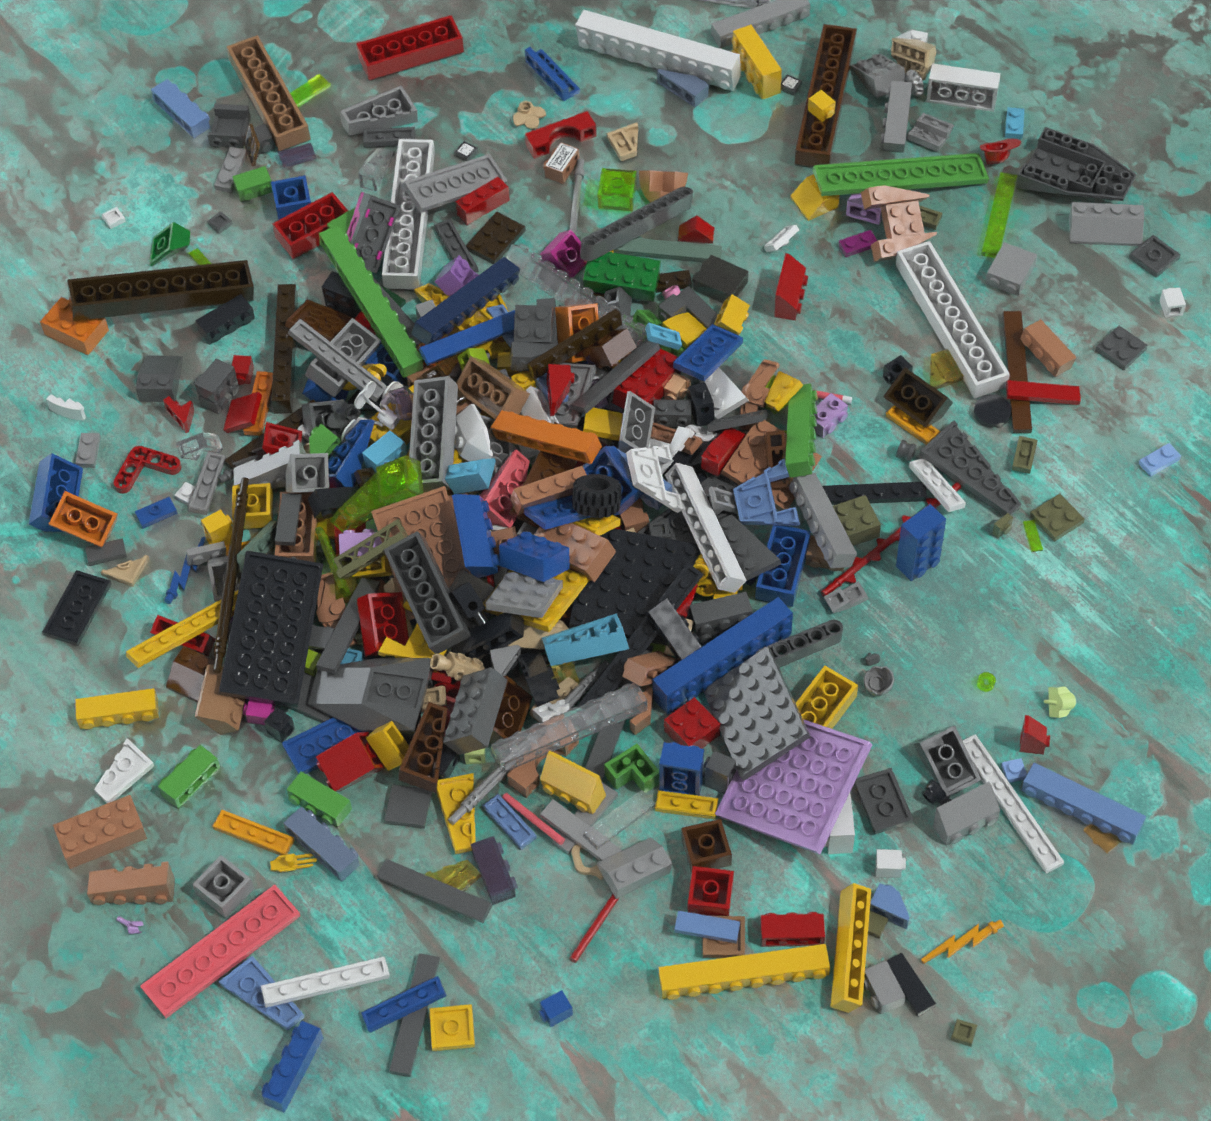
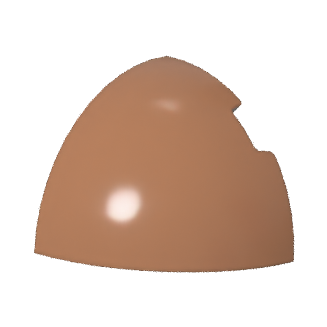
M639 170L642 192L650 202L680 187H685L687 183L688 173Z

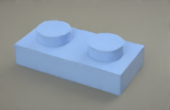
M1168 443L1140 459L1139 465L1151 477L1179 461L1181 455Z

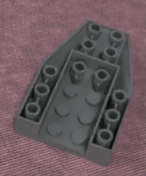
M1045 127L1038 139L1037 149L1029 163H1024L1018 174L1016 188L1123 201L1137 174L1096 145Z
M431 658L369 659L340 664L335 674L317 669L308 704L361 732L372 733L376 728L393 721L403 738L413 739L421 720V711L427 687L433 684L431 677L435 669L430 667Z

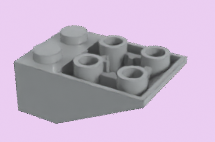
M882 54L872 55V58L857 61L856 64L851 65V68L869 93L877 98L887 94V87H891V81L907 82L904 67Z

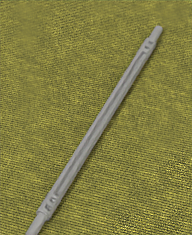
M605 660L594 672H590L564 698L565 704L569 703L570 709L596 683L610 663ZM560 713V718L550 723H540L460 804L461 807L448 821L454 825L466 812L469 813L508 773L510 768L516 765L522 756L534 747L537 740L542 738L549 728L555 725L566 713Z

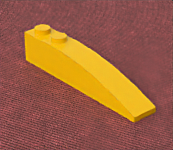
M430 283L414 289V293L422 303L433 300L435 306L450 297L442 289ZM478 309L471 318H466L460 326L454 327L448 335H453L493 319V317L483 309ZM494 339L473 348L488 350Z

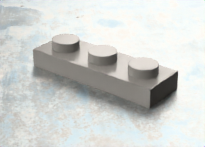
M230 147L215 182V190L232 193L234 188L232 176L240 174L247 157L246 149Z

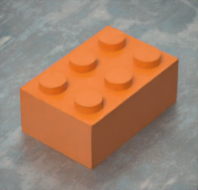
M63 297L55 303L40 321L44 335L86 355L91 353L109 331L106 318L73 321L70 302Z

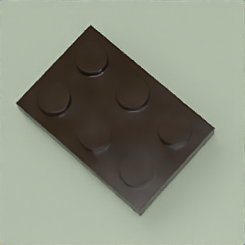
M496 212L466 247L469 252L495 264L521 237L526 228L511 218Z

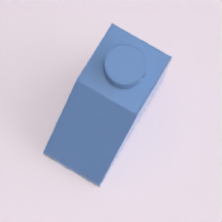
M880 883L870 902V911L888 918L889 922L907 929L910 917L899 891L891 885Z

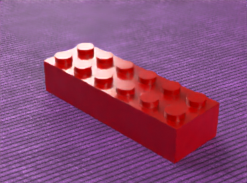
M452 15L356 43L358 58L368 80L464 52L463 38Z

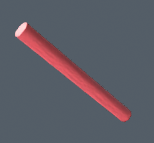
M508 793L503 795L502 798L506 803L559 845L564 843V837Z

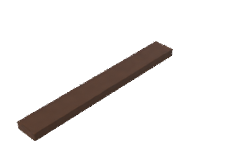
M1003 311L1007 370L1010 374L1009 380L1028 382L1025 345L1020 340L1023 333L1022 311ZM1010 399L1013 433H1032L1030 401Z

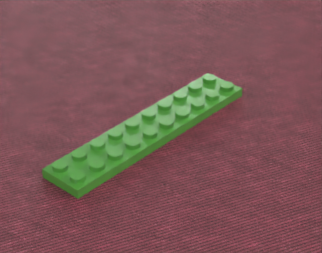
M979 153L813 166V173L821 196L857 194L869 187L884 185L909 190L987 184L989 180Z

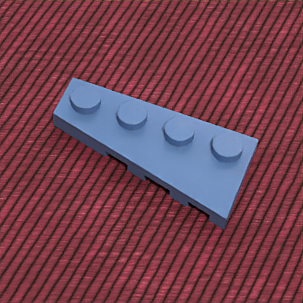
M253 956L219 981L222 987L287 1031L304 1018V1014L293 1002L265 1007L261 986L275 983V981Z

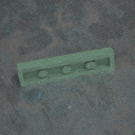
M270 521L237 554V563L240 566L241 572L243 571L246 550L266 554L275 545L278 521Z

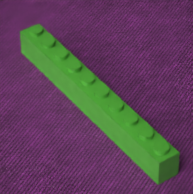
M337 225L319 233L322 248L378 338L381 339V343L403 378L423 370L424 359L421 353L417 351L415 341L407 335L405 325L400 324L398 314L390 308L388 298L383 297L380 285L378 283L375 284L373 281V275L370 270L365 268L363 258L358 257L356 254L357 250L354 244H350L348 241L349 238L346 231H342L340 226Z

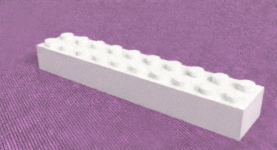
M583 10L575 25L579 46L584 49L595 50L599 53L612 55L615 58L643 64L646 67L693 75L704 80L709 85H715L734 91L741 77L740 54L587 10Z
M399 139L391 202L400 205V209L384 254L382 279L383 286L387 289H416L420 287L428 210L419 212L402 185L406 180L433 172L435 157L433 140Z
M927 241L897 251L896 266L973 398L975 399L1006 388V382L1009 380L1010 375L931 242Z

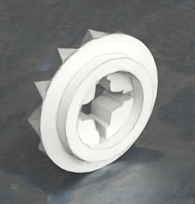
M914 70L907 71L905 73L906 81L912 83V94L917 97L922 95L924 84L920 75Z

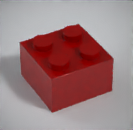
M695 697L664 719L665 733L675 743L683 746H697L702 749L720 736V723Z
M693 866L687 912L706 916H729L734 871Z

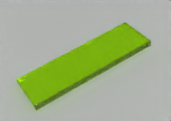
M198 248L189 253L198 265L212 264Z
M1035 520L1023 521L1031 552L1043 551Z

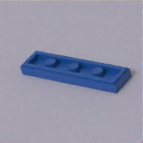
M436 976L361 1012L368 1031L371 1033L447 995L440 978Z

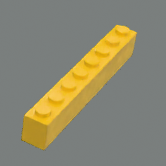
M826 944L663 966L659 967V980L662 999L674 1000L686 995L696 997L701 993L717 994L722 990L738 991L743 987L759 988L765 984L780 985L786 981L801 982L807 978L822 979L829 976L830 963Z

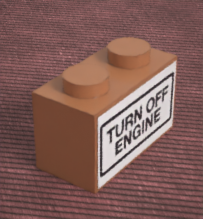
M560 142L558 147L553 149L549 160H546L544 163L545 178L564 184L577 165L579 149Z

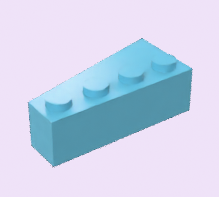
M617 613L542 637L551 666L629 649Z

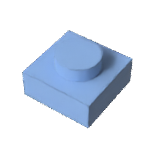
M1022 758L1002 762L1001 767L1009 783L1026 778L1027 773Z

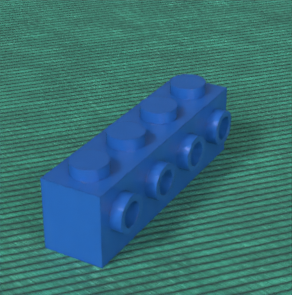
M302 1020L299 1026L293 1029L289 1045H285L283 1048L282 1058L279 1064L276 1063L273 1067L272 1077L269 1083H265L261 1092L265 1105L285 1113L323 1040L321 1028Z

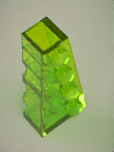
M382 466L337 510L330 521L342 532L352 530L365 521L372 519L371 511L405 500L411 491Z

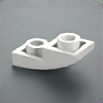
M52 394L46 398L51 411L70 419H86L84 407L79 402H74L70 398L64 402L61 398H56Z

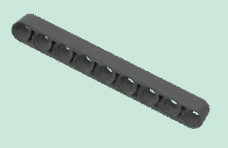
M680 187L584 237L581 240L580 257L586 261L595 260L689 210L692 205L693 190L689 187Z

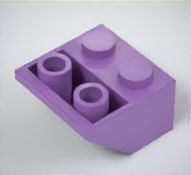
M458 255L443 267L435 283L446 295L451 296L476 278L478 274L469 267L465 259Z

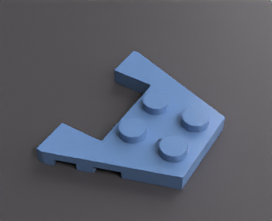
M785 459L780 460L779 464L773 468H767L758 477H752L733 489L739 519L743 525H800L796 507L777 512L770 482L789 477Z

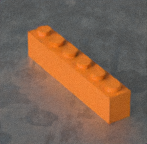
M501 410L491 426L498 440L592 464L602 448L598 436L592 432H583L577 428L564 427L561 424L533 419L530 416L518 415L511 411Z

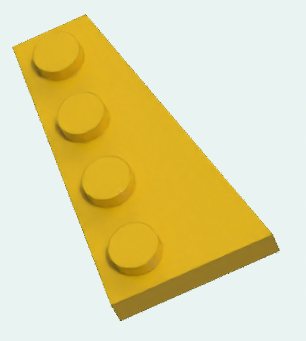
M474 773L438 780L437 795L455 854L474 851L476 847L475 807L469 813L466 812L454 825L448 821L461 807L460 804L474 791Z

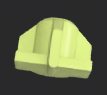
M1065 686L1048 687L1049 699L1044 700V704H1049V717H1066L1076 705L1074 694Z

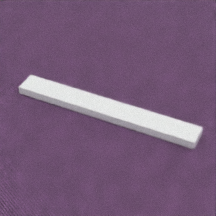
M975 734L963 740L984 784L987 782L991 783L998 805L1044 872L1047 874L1064 864L1063 859Z

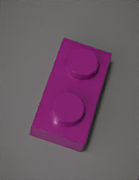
M868 230L839 240L838 245L847 258L872 249L871 244L876 242L877 239L873 232Z

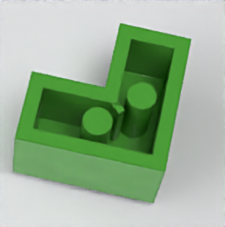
M635 744L604 764L605 776L616 790L631 780H634L644 794L659 785L658 768L638 744Z

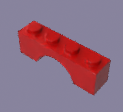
M586 111L525 133V143L532 157L536 159L550 154V146L559 138L571 137L583 142L597 137L596 124L589 112Z

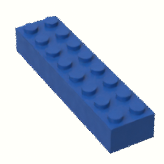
M777 597L653 679L654 701L666 715H669L692 698H697L713 682L754 656L758 650L788 638L792 633L793 612Z

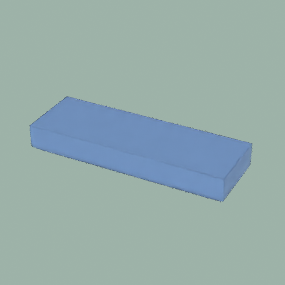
M499 794L482 805L486 813L520 850L537 839V835Z
M678 911L674 931L680 934L737 943L740 921Z

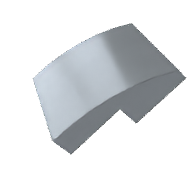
M923 113L916 120L913 129L908 133L907 140L938 152L952 132L954 125Z

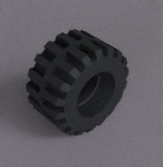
M588 474L577 478L573 483V509L579 514L593 518L615 515L616 512H619L621 505V483L613 477L601 474Z

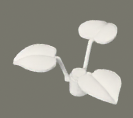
M370 381L356 397L354 406L357 409H361L367 402L379 412L377 415L379 421L374 420V424L381 427L385 425L393 430L399 423L400 417L395 415L387 405L400 392L406 389L401 383L397 381L392 382L382 395L380 403L382 409H380L369 400L376 388V383ZM358 417L357 420L353 419L347 425L341 436L342 444L346 441L345 436L360 420H367L366 418Z

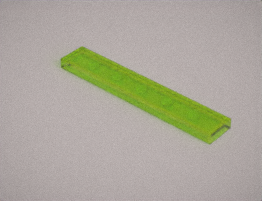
M1000 172L981 256L996 258L1002 247L1017 175Z

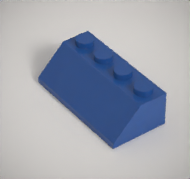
M53 453L39 462L29 525L44 532H64L50 526L49 522L65 491L79 497L82 467Z
M452 495L465 568L476 579L498 573L497 566L500 565L497 554L494 552L496 542L494 537L491 536L490 530L493 529L491 519L487 515V512H489L487 501H484L480 495Z

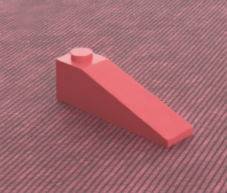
M517 449L511 453L492 478L489 489H484L480 494L482 499L487 501L489 505L487 515L491 519L492 525L509 528L512 527L516 520L515 517L509 515L513 506L510 497L515 488L523 486L530 463Z

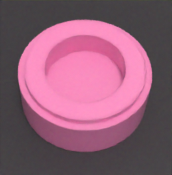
M674 285L664 290L662 295L666 300L672 294L677 296L681 291L677 285Z

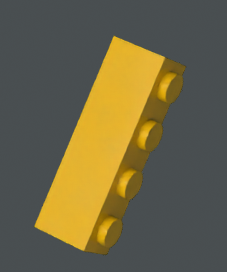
M155 688L75 699L76 720L80 729H92L99 726L110 727L114 724H131L136 721H151L159 718L158 697Z

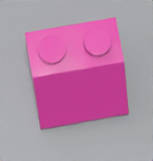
M572 230L560 232L539 255L544 262L545 260L550 261L571 280L587 263L586 260L580 257L581 241Z

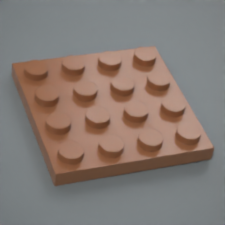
M766 420L754 423L721 474L739 485L752 477L756 478L763 474L764 470L768 468L763 432L780 431V429ZM813 453L815 466H813L812 472L822 458L818 453ZM789 476L790 483L792 482L794 477L790 478ZM790 487L772 489L776 509L779 511L788 509L795 499L790 491Z

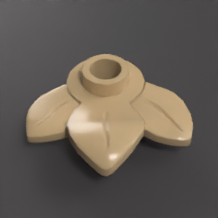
M523 101L518 106V112L513 115V123L517 127L525 124L529 129H536L539 126V118L545 117L546 112L542 107L533 106L530 101Z

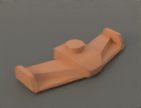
M767 359L761 362L748 384L742 388L741 392L749 401L741 405L740 414L758 411V406L765 408L766 403L764 401L770 390L766 388V385L777 368L780 367L779 363ZM754 423L739 426V429L749 432Z
M329 572L321 576L316 613L323 627L329 626L335 629L346 606L343 598L336 600L334 572ZM354 638L349 647L358 644Z

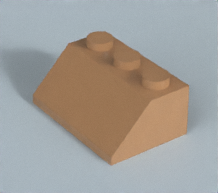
M209 664L206 667L194 717L220 735L239 731L246 699L219 695L224 667H222L221 673L217 674L213 672L214 665Z

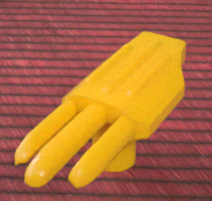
M313 854L280 855L275 860L270 861L271 872L281 873L312 867L314 865L313 862H316L317 858L297 860L313 857Z

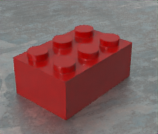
M402 592L370 593L357 598L365 656H378V652L386 637L404 646L407 644L409 635L405 609L403 608Z

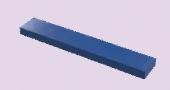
M515 310L419 348V352L428 366L463 352L468 348H473L513 332Z

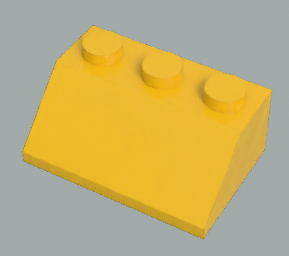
M552 751L547 753L540 777L543 790L549 795L554 794L558 796L564 803L575 805L582 812L587 811L594 814L606 797L600 776Z

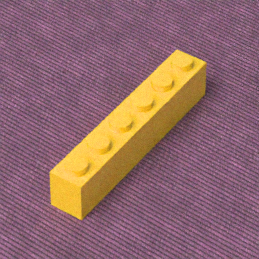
M852 883L840 892L831 1007L847 1013L862 1006L871 889L856 883Z

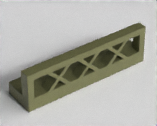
M395 520L334 558L333 560L339 569L336 571L339 578L347 579L385 556V548L406 538L408 534L400 520ZM397 526L400 532L393 537H389L391 529ZM376 538H385L383 543L373 547ZM361 547L369 548L367 553L357 557ZM345 557L352 558V562L343 567L340 560Z

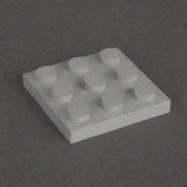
M515 572L507 573L487 600L486 610L542 618L563 588V580L551 578L542 582Z

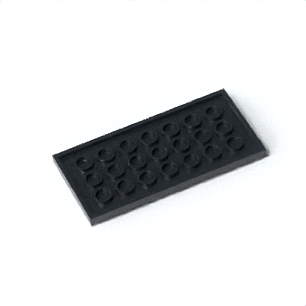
M246 550L219 695L298 708L323 563Z

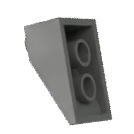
M146 355L136 383L139 401L164 402L163 399L168 396L173 401H176L183 356Z
M955 725L949 726L914 744L930 775L942 787L948 797L982 780Z

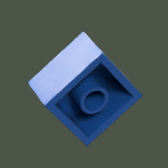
M306 176L271 182L278 220L311 203Z

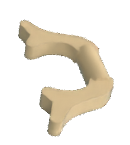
M578 844L574 845L571 855L575 870L579 874L593 875L603 880V875L597 865L588 868L582 864L580 850L583 848Z

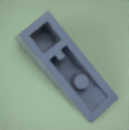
M662 69L657 70V83L693 107H697L709 96V84L693 75Z

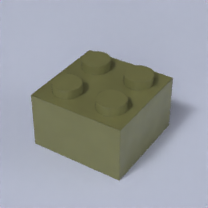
M866 495L833 506L853 546L880 537L881 524Z

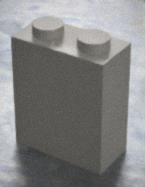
M1004 242L987 272L986 284L1019 296L1035 267L1037 254Z

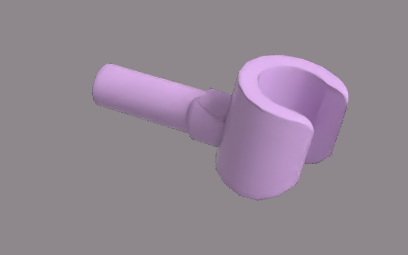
M120 916L117 917V921L126 925L130 934L141 933L138 926H143L142 921H128Z

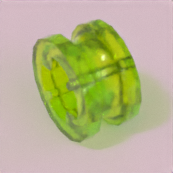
M989 672L981 673L978 677L977 687L984 692L991 691L996 683L995 676ZM984 679H988V685L984 684Z

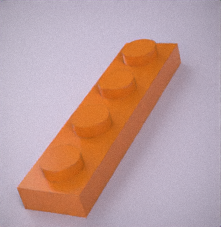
M257 371L252 393H261L262 399L255 425L244 428V435L260 436L263 434L272 396L273 372Z

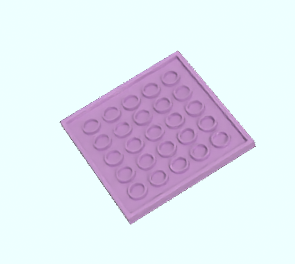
M804 720L811 737L745 781L736 770L715 815L820 855L872 744L869 741Z

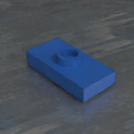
M170 497L135 511L143 529L178 514Z

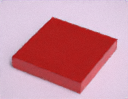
M255 392L232 399L223 430L226 433H231L254 426L262 394Z

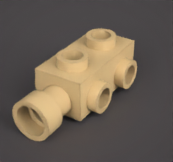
M449 652L446 657L434 654L430 661L432 669L438 671L445 670L448 676L454 677L457 681H460L464 675L485 669L481 660L466 657L461 653Z

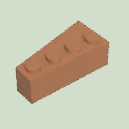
M161 862V866L153 867V864H145L143 869L129 866L120 872L116 869L89 872L87 895L90 902L96 905H103L105 903L122 905L128 902H135L136 904H145L146 902L165 904L173 902L175 878L169 862Z

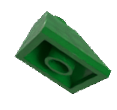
M172 222L155 235L152 240L149 265L154 266L187 248L191 241V231Z

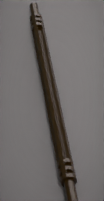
M246 477L241 479L240 491L237 493L214 647L215 661L213 672L217 674L221 673L223 657L226 655L239 565L237 563V554L241 551L249 496L247 493L249 479Z

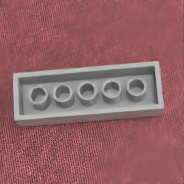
M449 376L414 380L407 485L416 493H425L445 486L446 490H452L445 477L448 466L453 465L458 385Z

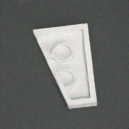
M128 739L124 742V747L120 753H117L115 756V761L111 767L106 770L94 789L95 793L106 803L117 799L154 767V763Z

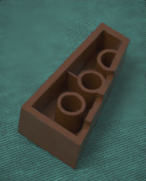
M428 702L399 768L398 780L437 793L447 708Z

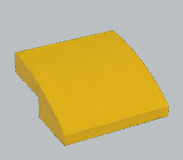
M689 312L675 315L665 320L662 324V327L680 333L681 342L685 348H688L707 330Z

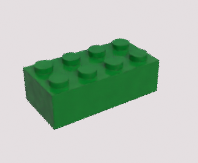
M608 252L595 260L587 261L583 278V290L605 294V291L621 287L632 299L654 302L660 276L661 261Z

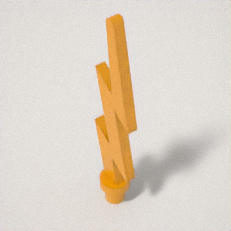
M1001 920L991 921L980 932L979 924H977L957 941H955V935H953L924 956L921 962L925 964L947 950L949 958L971 940H973L974 948L989 935L997 933L999 929L1004 927V924Z

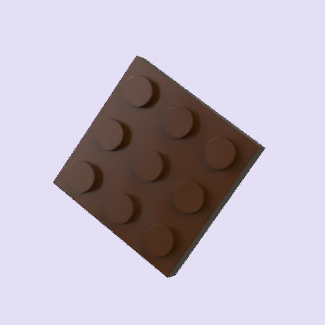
M307 299L286 320L285 327L291 329L301 319L331 342L352 318H355Z

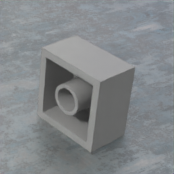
M222 855L192 884L196 895L225 918L254 890L251 878Z

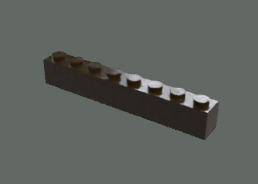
M278 284L271 397L274 414L293 413L296 340L288 335L290 328L285 327L286 320L298 309L296 284Z

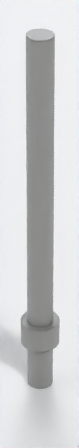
M581 158L577 160V166L574 170L575 184L570 230L575 235L577 231L581 184L585 173L583 170L584 160Z

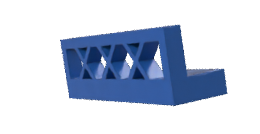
M531 47L524 49L525 61L563 101L580 93V88L542 49L537 52Z

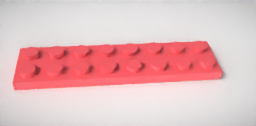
M274 884L140 987L167 1019L301 916L300 912Z

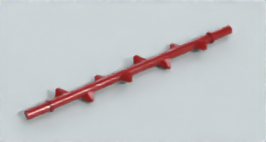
M958 482L951 486L956 492L961 489V485ZM927 498L928 505L931 504L935 509L941 505L937 498ZM903 515V516H902V521H903V523L906 522V521H907L908 519H910L911 517ZM901 527L886 539L877 538L878 546L863 558L855 557L853 566L820 592L821 595L824 597L838 587H841L844 582L856 583L854 575L871 560L880 561V553L895 541H899Z

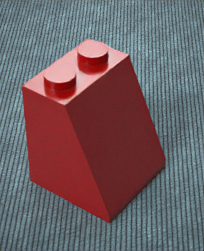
M369 732L355 733L316 756L318 768L321 772L325 773L327 777L326 782L330 789L335 792L342 791L386 768L366 739L370 735Z

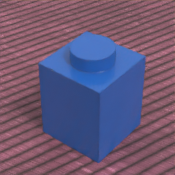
M562 990L540 1002L541 1010L538 1011L543 1022L547 1021L550 1027L573 1016V1008Z

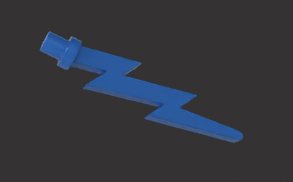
M205 537L201 538L198 547L204 546ZM187 554L181 576L174 571L170 589L167 590V596L164 599L167 604H171L173 599L177 598L179 585L185 591L191 567L196 573L198 565L188 566Z

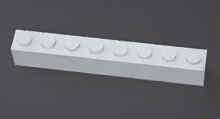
M675 463L665 474V477L672 484V492L680 494L683 505L682 513L717 588L735 593L747 580L693 467Z

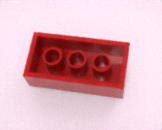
M331 192L272 223L275 238L291 258L295 259L321 245L319 233L328 230L327 224L345 214L348 210L337 196Z
M660 348L658 352L614 389L613 404L624 409L627 392L631 391L654 406V400H660L663 397L664 387L673 374L678 373L681 375V371L673 368V362L678 357Z

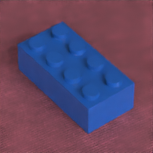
M931 504L901 525L896 567L910 581L922 577L926 570L936 567L940 562L946 518Z
M784 525L772 526L767 548L780 559L781 564L759 575L755 599L771 602L779 597L785 605L793 607L806 560L811 531Z

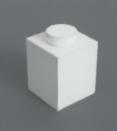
M1180 287L1162 290L1160 304L1165 318L1183 316L1186 303Z
M877 849L875 858L876 877L901 878L902 870L906 869V858H902V850Z

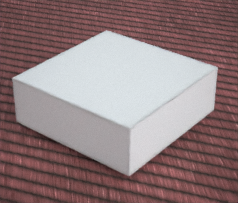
M117 207L101 214L110 229L126 222L125 217Z

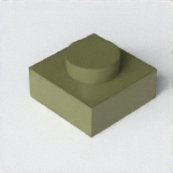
M1007 513L995 522L992 534L997 538L1003 534H1008L1012 529L1013 517Z

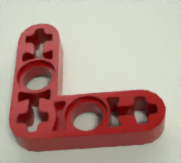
M135 446L131 449L116 475L114 487L120 494L129 492L143 467L169 475L178 474L182 468L180 460L173 455L143 446ZM156 457L161 459L158 463L151 462ZM129 467L136 468L134 472H126L127 468Z

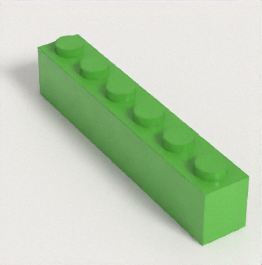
M811 383L803 384L801 389L788 401L785 465L790 478L811 475L813 466H815L813 453H816L814 443L816 431L814 427H817L815 417L817 406L815 401H818L816 390H813Z

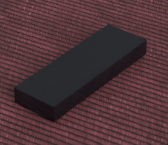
M903 953L887 960L906 1000L917 1016L936 1007V1002Z

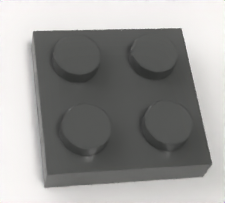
M1118 325L1096 346L1095 351L1125 371L1147 350L1148 345Z

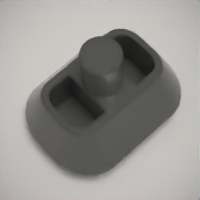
M867 654L868 656L865 658L867 666L879 663V654Z

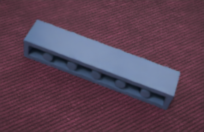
M1033 763L1023 781L1021 791L1025 792L1029 797L1040 799L1048 806H1054L1067 815L1079 818L1085 824H1091L1104 833H1110L1118 837L1122 842L1134 844L1144 825L1145 815L1036 763Z

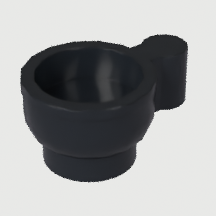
M929 780L925 785L922 795L930 804L933 805L937 801L941 806L951 801L942 787L934 780Z

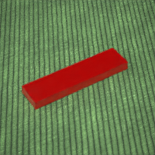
M1007 380L1006 382L1007 399L1079 405L1081 402L1079 386Z

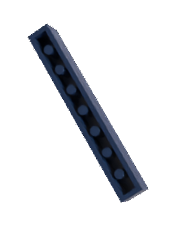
M506 257L501 258L415 321L412 335L425 345L440 340L445 334L448 335L454 327L460 326L466 318H471L478 309H483L489 301H494L497 295L504 293L509 286L515 285L519 280L520 268Z

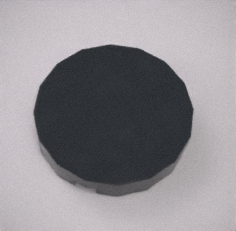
M985 395L979 398L974 406L975 418L985 427H1002L1011 417V406L1005 398L999 395Z

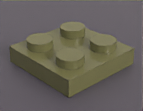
M1060 493L1030 513V517L1054 542L1082 525L1085 520Z

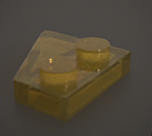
M948 349L931 354V386L939 389L963 380L964 376Z
M468 859L458 862L456 865L445 866L440 871L425 873L426 876L462 891H466L482 877Z

